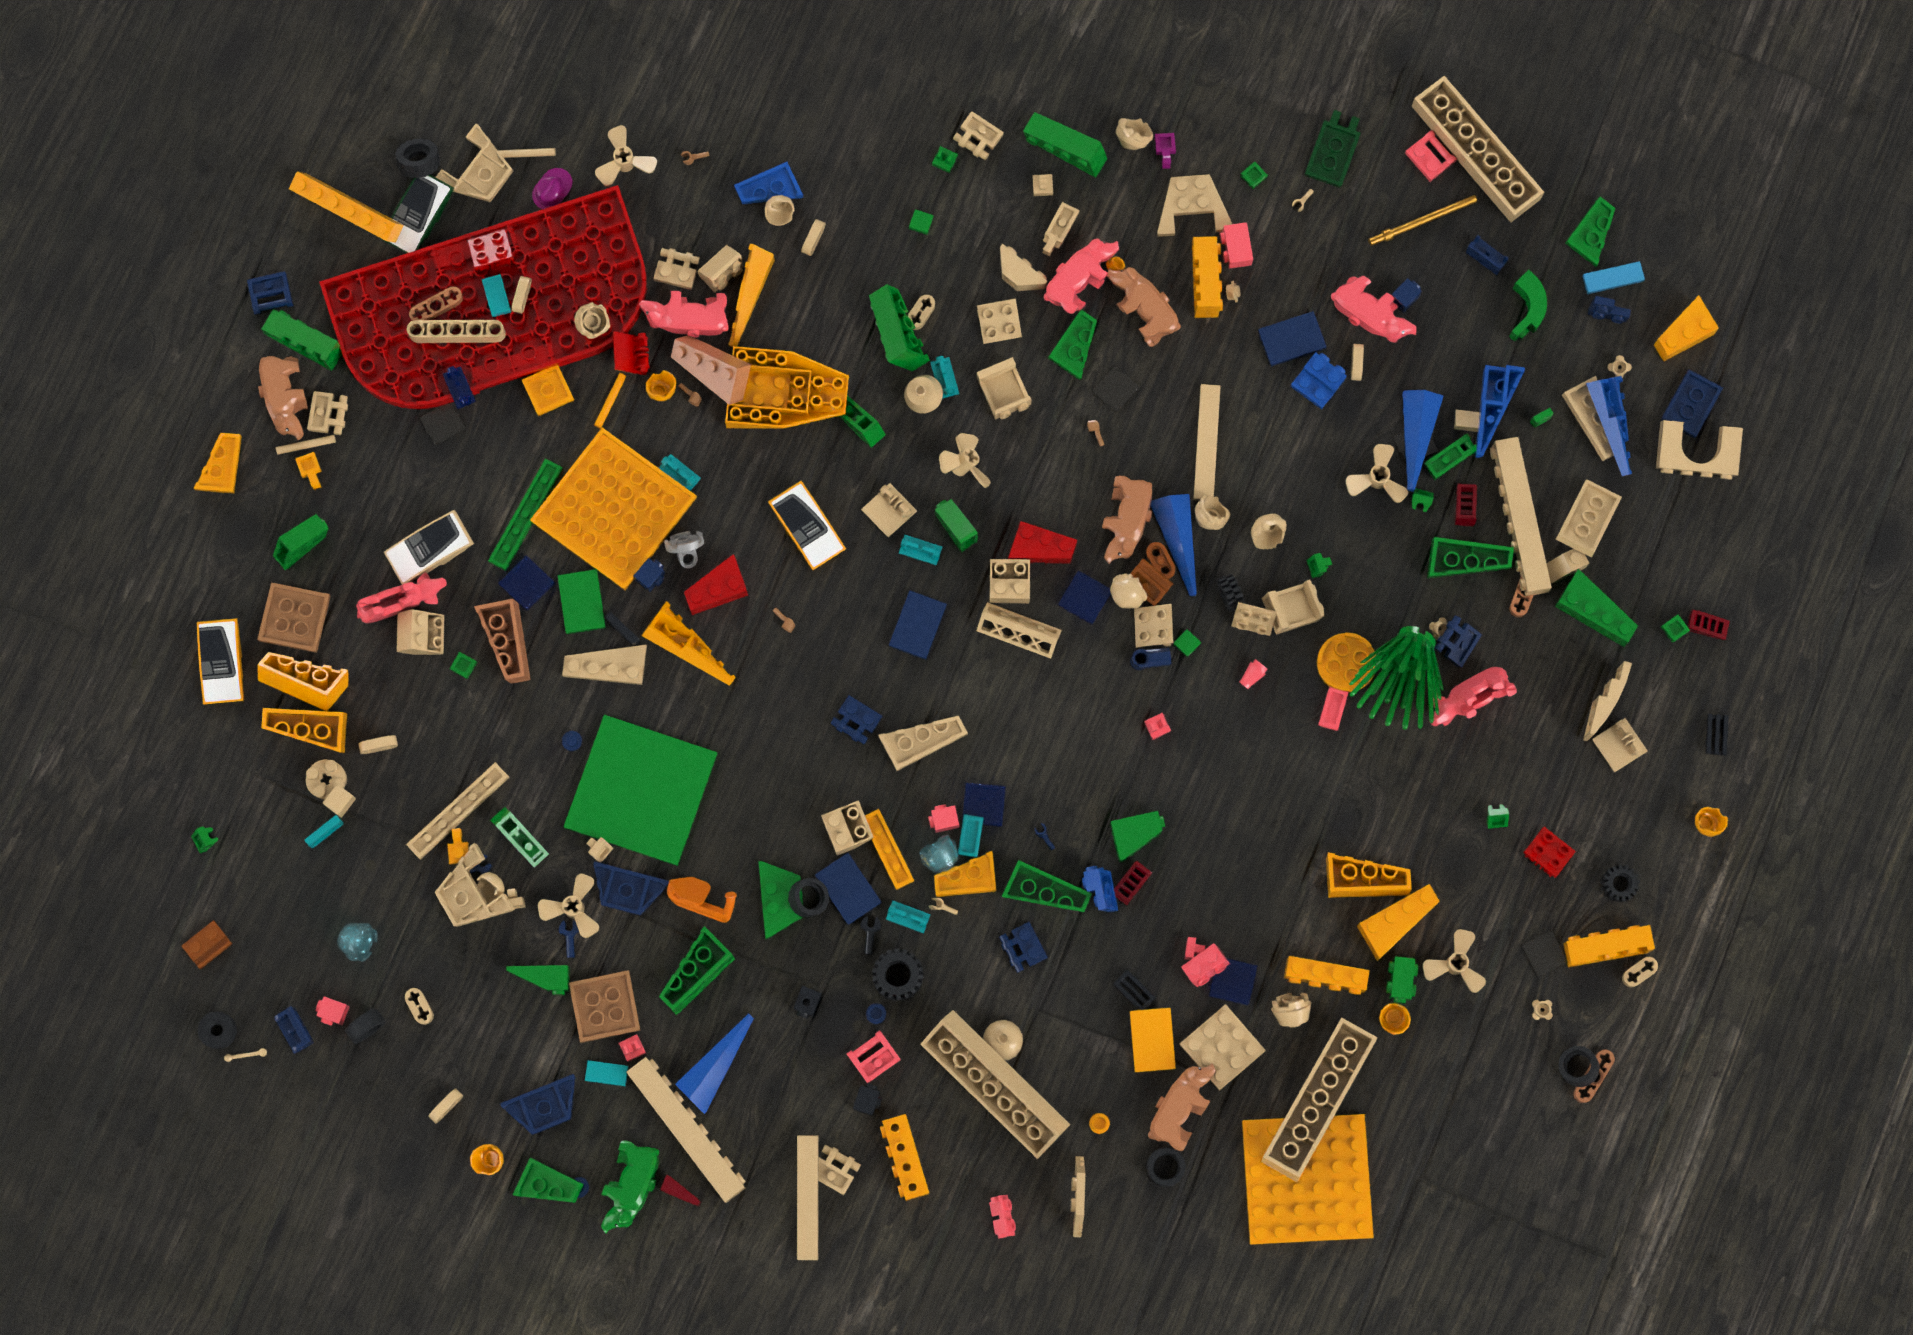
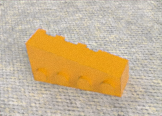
M1193 237L1192 258L1195 318H1214L1219 316L1220 311H1223V300L1220 299L1222 280H1219L1221 262H1218V255L1221 254V244L1217 243V237Z
M268 652L258 663V681L328 711L348 687V670L342 668L340 671L335 670L329 665H323V667L312 665L311 661L304 660L299 662L295 661L293 657Z
M1635 925L1621 931L1620 928L1608 930V933L1601 935L1600 932L1590 933L1585 938H1581L1580 935L1568 937L1569 941L1563 943L1568 967L1647 954L1655 949L1650 925L1641 927L1640 925Z

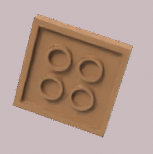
M271 583L257 640L259 642L317 653L331 595Z
M629 970L569 983L580 1043L641 1031Z

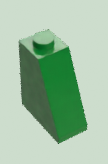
M952 499L949 501L943 500L936 505L935 515L960 552L978 542V532Z
M315 514L278 538L273 557L284 570L290 568L326 537L329 529L326 522Z
M1155 811L1110 822L1119 863L1124 862L1162 833V828L1165 827L1163 815L1159 816V812Z

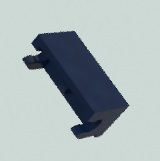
M1477 235L1474 241L1469 244L1466 253L1497 275L1508 262L1509 257L1503 256L1480 239L1481 236Z
M290 1006L275 1016V1021L294 1054L314 1043L294 1007Z

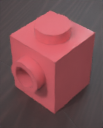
M946 804L934 807L935 810H931L932 816H929L928 819L930 828H935V833L959 828L955 805L946 807Z
M323 997V1000H319L316 1006V1012H318L316 1016L322 1018L320 1022L332 1026L334 1022L343 1026L350 1006Z

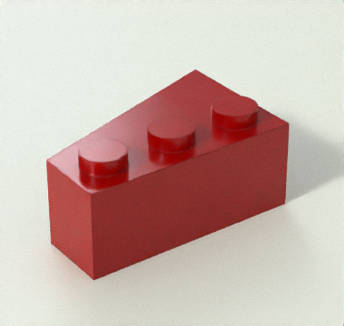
M1021 521L1008 559L1030 560V563L1070 564L1077 546V540Z
M734 554L684 591L692 615L748 596Z

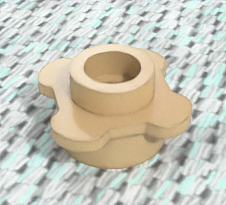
M1234 281L1226 285L1228 300H1235L1236 303L1241 295L1240 287Z
M1621 355L1617 356L1613 363L1608 364V370L1612 371L1615 377L1622 376L1623 378V375L1632 368L1631 364L1624 361V357Z
M1439 618V621L1431 622L1429 625L1436 641L1447 629L1445 618Z
M1534 1000L1532 1002L1534 1007L1532 1017L1535 1020L1540 1018L1550 1020L1553 1017L1551 1013L1552 1002L1550 1000L1541 1002Z

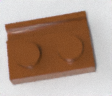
M1144 558L1130 573L1134 578H1139V582L1147 594V601L1153 606H1156L1174 585Z
M213 920L185 942L182 948L195 962L197 967L202 969L233 943Z

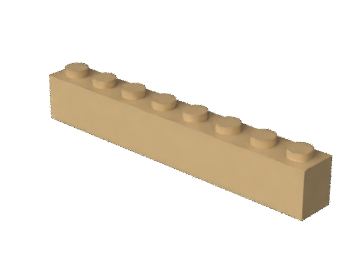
M1514 437L1497 440L1492 448H1490L1491 458L1495 459L1496 462L1494 467L1495 476L1499 478L1501 484L1498 486L1500 497L1504 498L1505 502L1503 504V512L1505 516H1508V534H1512L1513 541L1511 542V547H1514L1513 553H1516L1517 557L1515 561L1516 571L1520 572L1522 579L1519 580L1520 589L1524 591L1525 596L1549 593L1552 586L1519 439Z
M645 1057L629 1069L627 1074L725 1203L729 1202L745 1189L743 1184L746 1181L739 1172L735 1174L732 1171L731 1167L734 1165L727 1156L722 1158L718 1152L721 1148L715 1140L710 1142L706 1136L709 1132L702 1123L697 1125L694 1121L696 1115L690 1107L685 1109L682 1105L684 1099L677 1091L675 1093L672 1092L669 1088L672 1085L665 1075L660 1076L657 1072L659 1066L653 1059L649 1061Z

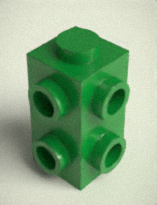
M1395 956L1393 961H1389L1388 965L1391 981H1387L1386 993H1389V999H1394V1003L1406 1004V1001H1410L1412 996L1415 997L1416 984H1413L1414 976H1417L1418 964H1415V959Z

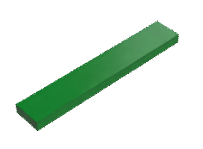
M544 459L488 560L489 563L507 571L533 524L530 519L547 499L563 467Z

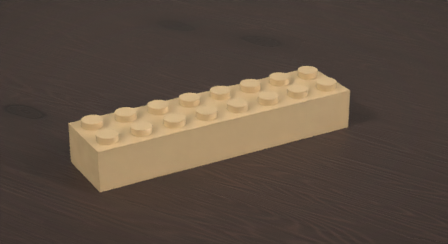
M1445 76L1414 98L1412 108L1430 129L1434 131L1441 142L1457 158L1459 163L1510 222L1541 200L1544 191Z
M954 1010L946 1015L920 1044L1037 1159L1070 1126Z
M1343 1018L1340 1019L1264 1154L1262 1163L1298 1182L1377 1040L1376 1036Z

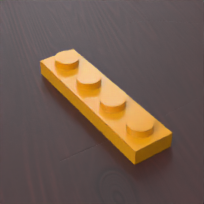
M877 809L865 815L874 837L871 840L895 889L898 890L914 882L880 810Z

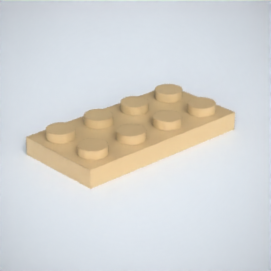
M1586 479L1556 540L1592 557L1622 497Z

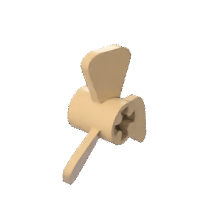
M623 125L617 126L608 132V138L615 148L613 153L614 160L598 167L595 171L596 177L607 187L613 184L620 171L628 172L633 167H636L650 174L654 172L657 165L655 157L633 156L632 150L626 146L627 132ZM622 157H626L627 162L622 163Z
M961 433L956 437L959 454L946 450L940 454L941 471L945 474L952 471L957 476H964L968 471H971L984 488H987L991 483L989 478L975 467L979 463V456L974 450L978 443V438L974 435Z
M1385 444L1376 445L1373 449L1375 466L1371 469L1370 473L1366 475H1349L1346 478L1347 490L1351 496H1356L1371 486L1375 489L1384 487L1396 503H1401L1407 497V488L1389 480L1390 470L1387 464L1394 452L1393 446ZM1378 472V476L1384 475L1385 479L1375 480L1374 473Z
M585 874L577 875L573 896L566 897L563 902L540 900L538 903L540 918L547 921L565 913L569 918L575 919L582 937L589 938L597 933L599 925L584 913L585 907L581 901L594 886V879ZM575 901L578 903L576 905V908L578 909L576 912H574L572 909H567V907L571 903H574Z
M1457 930L1454 933V953L1447 960L1424 961L1422 967L1425 979L1431 981L1446 972L1454 975L1461 974L1472 993H1477L1486 984V980L1468 968L1469 959L1466 955L1475 940V934L1471 931ZM1453 959L1454 961H1457L1458 959L1462 961L1459 964V966L1461 967L1459 970L1456 967H1454V965H1452L1451 961Z

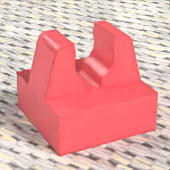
M1163 713L1144 721L1152 740L1171 732Z
M1188 937L1184 959H1193L1194 955H1198L1205 950V946L1196 944V938Z
M637 1034L619 1043L627 1062L646 1054Z

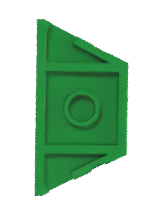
M758 861L765 938L770 939L776 933L803 918L792 910L788 900L792 885L800 881L801 876L763 861ZM801 888L799 898H800V901H801V903H802V905H803L802 888Z

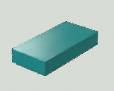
M501 274L482 279L492 318L511 313Z
M964 814L958 848L959 855L978 857L984 817Z
M335 815L307 837L305 842L308 846L314 848L343 825V821Z
M588 1060L585 1081L626 1087L629 1066Z

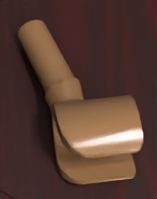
M684 151L681 156H690L688 160L683 162L686 165H691L694 160L709 156V152L691 154L688 151Z
M681 383L679 388L690 396L688 402L698 407L702 400L700 395L689 390Z
M1088 421V432L1095 431L1100 447L1103 446L1104 442L1100 435L1098 421Z
M775 608L773 612L784 621L781 627L791 633L795 623Z

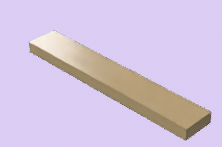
M1201 384L1193 500L1200 501L1204 494L1214 497L1220 385Z
M495 762L406 845L421 860L452 829H455L510 777Z
M819 1135L797 1136V1260H818Z

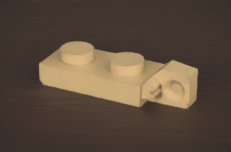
M1064 202L1061 203L1044 235L1043 241L1046 242L1043 248L1044 254L1050 256L1054 247L1060 248L1080 210Z

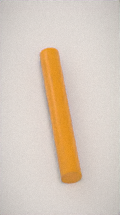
M619 373L594 424L597 428H602L625 381L626 375Z

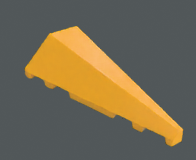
M754 244L749 245L750 253L745 264L746 268L736 306L737 314L732 326L733 330L729 347L738 346L774 263V254Z
M666 601L642 636L730 685L734 681L735 676H731L725 671L722 661L717 662L711 655L712 650L693 629L689 630L681 622L683 618L680 615L676 616L670 609L671 605Z

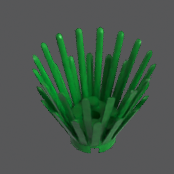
M1402 627L1397 636L1360 662L1365 663L1371 659L1359 669L1355 675L1356 677L1349 685H1353L1367 671H1371L1351 691L1350 697L1354 696L1380 668L1382 670L1357 703V708H1361L1371 694L1375 695L1390 674L1369 714L1370 719L1375 717L1383 700L1388 704L1395 692L1385 721V725L1390 726L1404 688L1400 707L1402 709L1405 708L1402 729L1406 730L1408 728L1416 681H1418L1416 709L1418 710V728L1421 729L1423 727L1426 670L1430 723L1432 724L1434 721V703L1435 712L1439 715L1438 699L1441 700L1440 688L1443 691L1444 689L1434 651L1436 642L1428 631L1424 635L1419 633V627Z

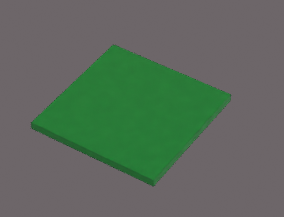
M604 715L564 828L598 840L602 837L610 844L678 866L718 753Z

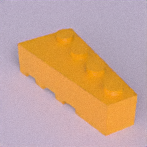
M263 708V729L345 753L347 713Z
M1329 852L1327 854L1328 898L1409 895L1411 892L1410 869L1387 864H1376L1372 861L1353 859V857L1338 856Z
M1430 884L1360 922L1357 927L1376 960L1378 961L1440 901Z

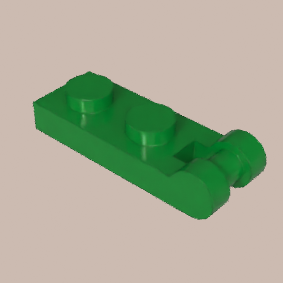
M1468 433L1423 464L1434 480L1476 453V444L1472 443ZM1463 444H1464V445L1466 446V448L1468 449V450H1466L1465 452H1464L1463 449L1460 447V446L1463 445Z

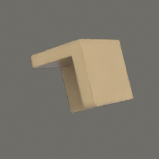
M336 785L323 801V804L342 818L356 798L341 786Z

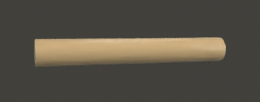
M555 148L498 150L503 158L556 156Z
M335 435L276 447V452L279 455L336 443Z

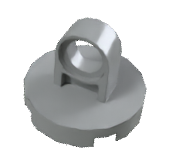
M690 531L671 535L670 541L665 539L664 543L666 551L677 553L679 563L684 568H692L697 563L696 549L704 544L703 533L696 531V535H691ZM686 554H692L693 556L690 563L683 562V557Z

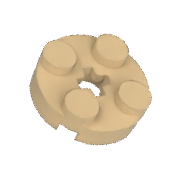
M324 759L317 761L306 772L308 790L311 794L323 800L327 798L336 785L344 789L347 783L345 770L334 760ZM324 775L332 777L329 780L330 784L321 783Z

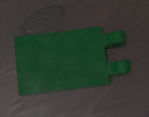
M1334 109L1330 122L1326 120L1323 122L1304 176L1341 188L1361 134L1356 131L1360 118L1352 116L1348 128L1337 125L1341 112Z

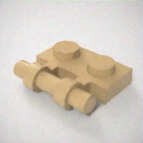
M971 111L961 125V130L966 133L963 136L956 133L953 140L958 142V145L962 148L966 147L972 151L973 155L977 158L981 157L986 160L989 153L984 151V148L987 146L993 150L1004 132ZM973 137L980 141V143L975 145L969 139Z
M662 248L660 256L667 257V261H658L654 281L692 290L697 270L690 268L691 263L698 265L700 257L693 256V253L689 252L684 254L676 252V249L670 248L668 250ZM674 259L684 261V265L673 264Z
M314 391L307 427L308 431L328 433L329 426H334V434L341 435L342 428H345L344 416L345 411L348 410V397L340 395L339 402H334V394ZM332 409H337L336 419H331Z
M825 1145L822 1152L828 1155L826 1161L819 1157L818 1181L845 1195L854 1179L853 1176L848 1174L849 1169L851 1168L858 1172L861 1164L855 1162L853 1157L849 1156L848 1158L841 1154L837 1148L833 1147L832 1149ZM834 1159L844 1164L842 1170L832 1165Z

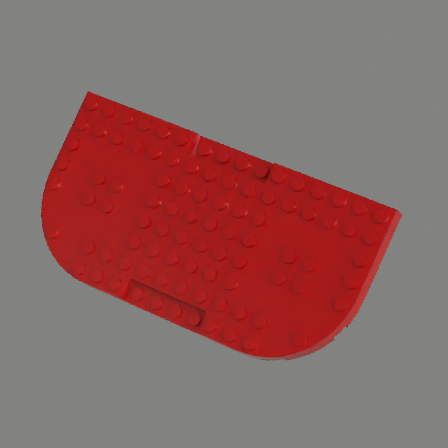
M618 185L319 282L343 357L353 376L374 397L388 404L408 409H427L442 406L479 394L480 390L557 365L561 367L600 354L614 346V331L628 334L642 311L638 304L645 300L647 292V276L644 261ZM505 229L514 260L503 265L499 262V266L493 263L494 268L489 264V269L476 271L467 240ZM501 274L511 313L492 318L482 279ZM521 276L531 278L532 281L525 309L521 314L512 311V303ZM449 287H457L463 295L462 302L432 320H498L502 323L506 335L501 342L416 343L411 340L407 333V325L411 322L409 311L415 305ZM454 293L450 294V298L453 300L457 299ZM442 297L445 306L448 305L447 300H445V298ZM434 301L431 304V309L434 311L441 308V302ZM593 302L596 305H603L610 319V328L604 334L588 339L577 330L574 321L577 310L581 306ZM425 306V312H427L428 315L431 314L428 311L427 306ZM417 311V312L415 313V314H416L415 317H417L418 319H421V318H422V316H421L422 313H419V311ZM416 328L412 334L418 335L422 329ZM455 328L451 334L457 335L461 332V329ZM475 328L472 330L471 334L477 335L480 333L481 329ZM494 328L491 331V334L496 335L500 332L501 329ZM434 329L432 331V334L438 335L441 332V329Z

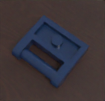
M285 271L247 280L255 315L261 314V311L283 306H294ZM284 293L285 298L261 304L258 302V299Z

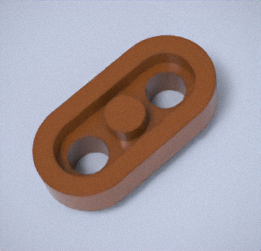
M1159 542L1151 543L1146 550L1147 559L1160 573H1162V568H1167L1169 572L1162 574L1167 579H1171L1175 574V565L1165 546ZM1156 550L1160 555L1154 556L1152 552Z

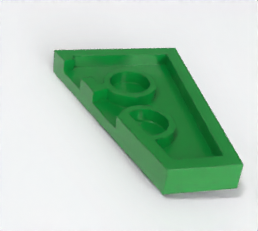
M1599 197L1565 242V244L1595 267L1599 263L1600 253L1605 244V237L1610 228L1615 207L1602 197Z
M1080 310L1048 357V359L1079 380L1082 378L1083 368L1097 320L1083 310Z
M530 1158L513 1196L575 1203L584 1184Z

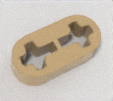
M818 219L814 221L803 244L802 253L809 256L813 254L824 231L825 222Z
M520 277L512 303L513 312L523 313L531 287V278Z
M921 296L908 314L911 321H913L912 317L916 318L918 314H921L919 317L920 323L916 322L914 324L915 329L913 330L921 329L934 311L935 300L932 296ZM927 301H930V306H931V307H928V306H927V307L924 309V311H922V308H923V303H922V302H925V303H926Z
M1353 344L1351 380L1361 381L1363 344Z
M395 735L359 743L360 754L379 752L398 746Z
M1652 957L1643 958L1623 973V983L1627 987L1639 985L1657 971V961ZM1645 961L1646 963L1651 962L1653 964L1651 966L1652 971L1649 969L1644 972L1641 971L1645 966ZM1638 972L1639 976L1635 978L1636 983L1627 980L1629 978L1628 973L1633 975Z
M417 988L409 989L405 994V1001L418 1023L422 1025L432 1022L434 1014L421 990ZM413 992L416 995H420L417 998L418 1002L420 1003L419 1005H416L414 1001L409 1000L412 997L411 994ZM422 1007L424 1012H429L427 1020L419 1019L421 1015L419 1008Z
M455 1088L433 1109L428 1117L435 1124L438 1123L462 1099L463 1095Z

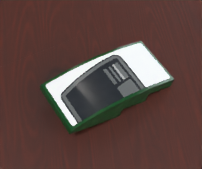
M432 175L414 178L391 219L404 225L396 243L385 242L405 253L419 250L424 240L428 239L435 222L439 221L454 187Z

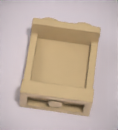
M1013 357L977 372L976 378L995 419H1005L1016 410L1019 412L1024 411L1031 405L1032 399L1028 396Z
M1311 580L1278 592L1275 590L1268 592L1262 597L1265 608L1277 612L1273 624L1276 635L1317 622L1324 617L1323 605L1319 603L1317 590L1311 583Z

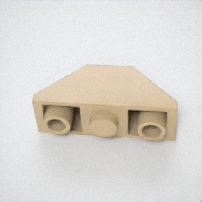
M1002 244L1000 246L1002 279L1016 291L1045 289L1047 287V277L1041 271L1036 272L1031 268L1032 265L1029 261L1019 258L1016 255L1017 252L1012 247H1006Z

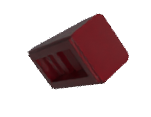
M1457 484L1455 525L1475 526L1477 485ZM1461 492H1470L1472 495H1463ZM1461 500H1470L1472 502H1461ZM1461 508H1470L1471 510H1461Z
M1693 609L1690 612L1687 627L1690 629L1689 632L1726 640L1730 621ZM1697 618H1700L1699 627L1695 626ZM1704 620H1708L1706 629L1703 628ZM1715 622L1714 630L1711 631V623ZM1719 623L1723 624L1721 634L1717 633Z
M1135 861L1114 888L1116 898L1127 906L1151 876L1152 872L1138 861ZM1137 869L1145 876L1143 878L1140 877L1134 870ZM1130 875L1139 881L1138 885L1129 879ZM1127 882L1134 888V890L1131 891L1124 885V883ZM1120 888L1129 894V897H1125L1118 890Z
M666 1175L660 1188L662 1192L695 1206H700L701 1202L697 1197L672 1177Z

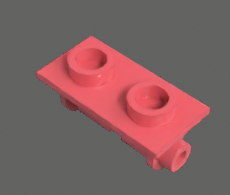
M1008 1195L990 1198L991 1202L989 1204L992 1217L999 1215L1000 1218L993 1221L995 1235L998 1236V1239L1015 1236L1016 1225L1011 1216L1012 1204L1010 1199H1008Z

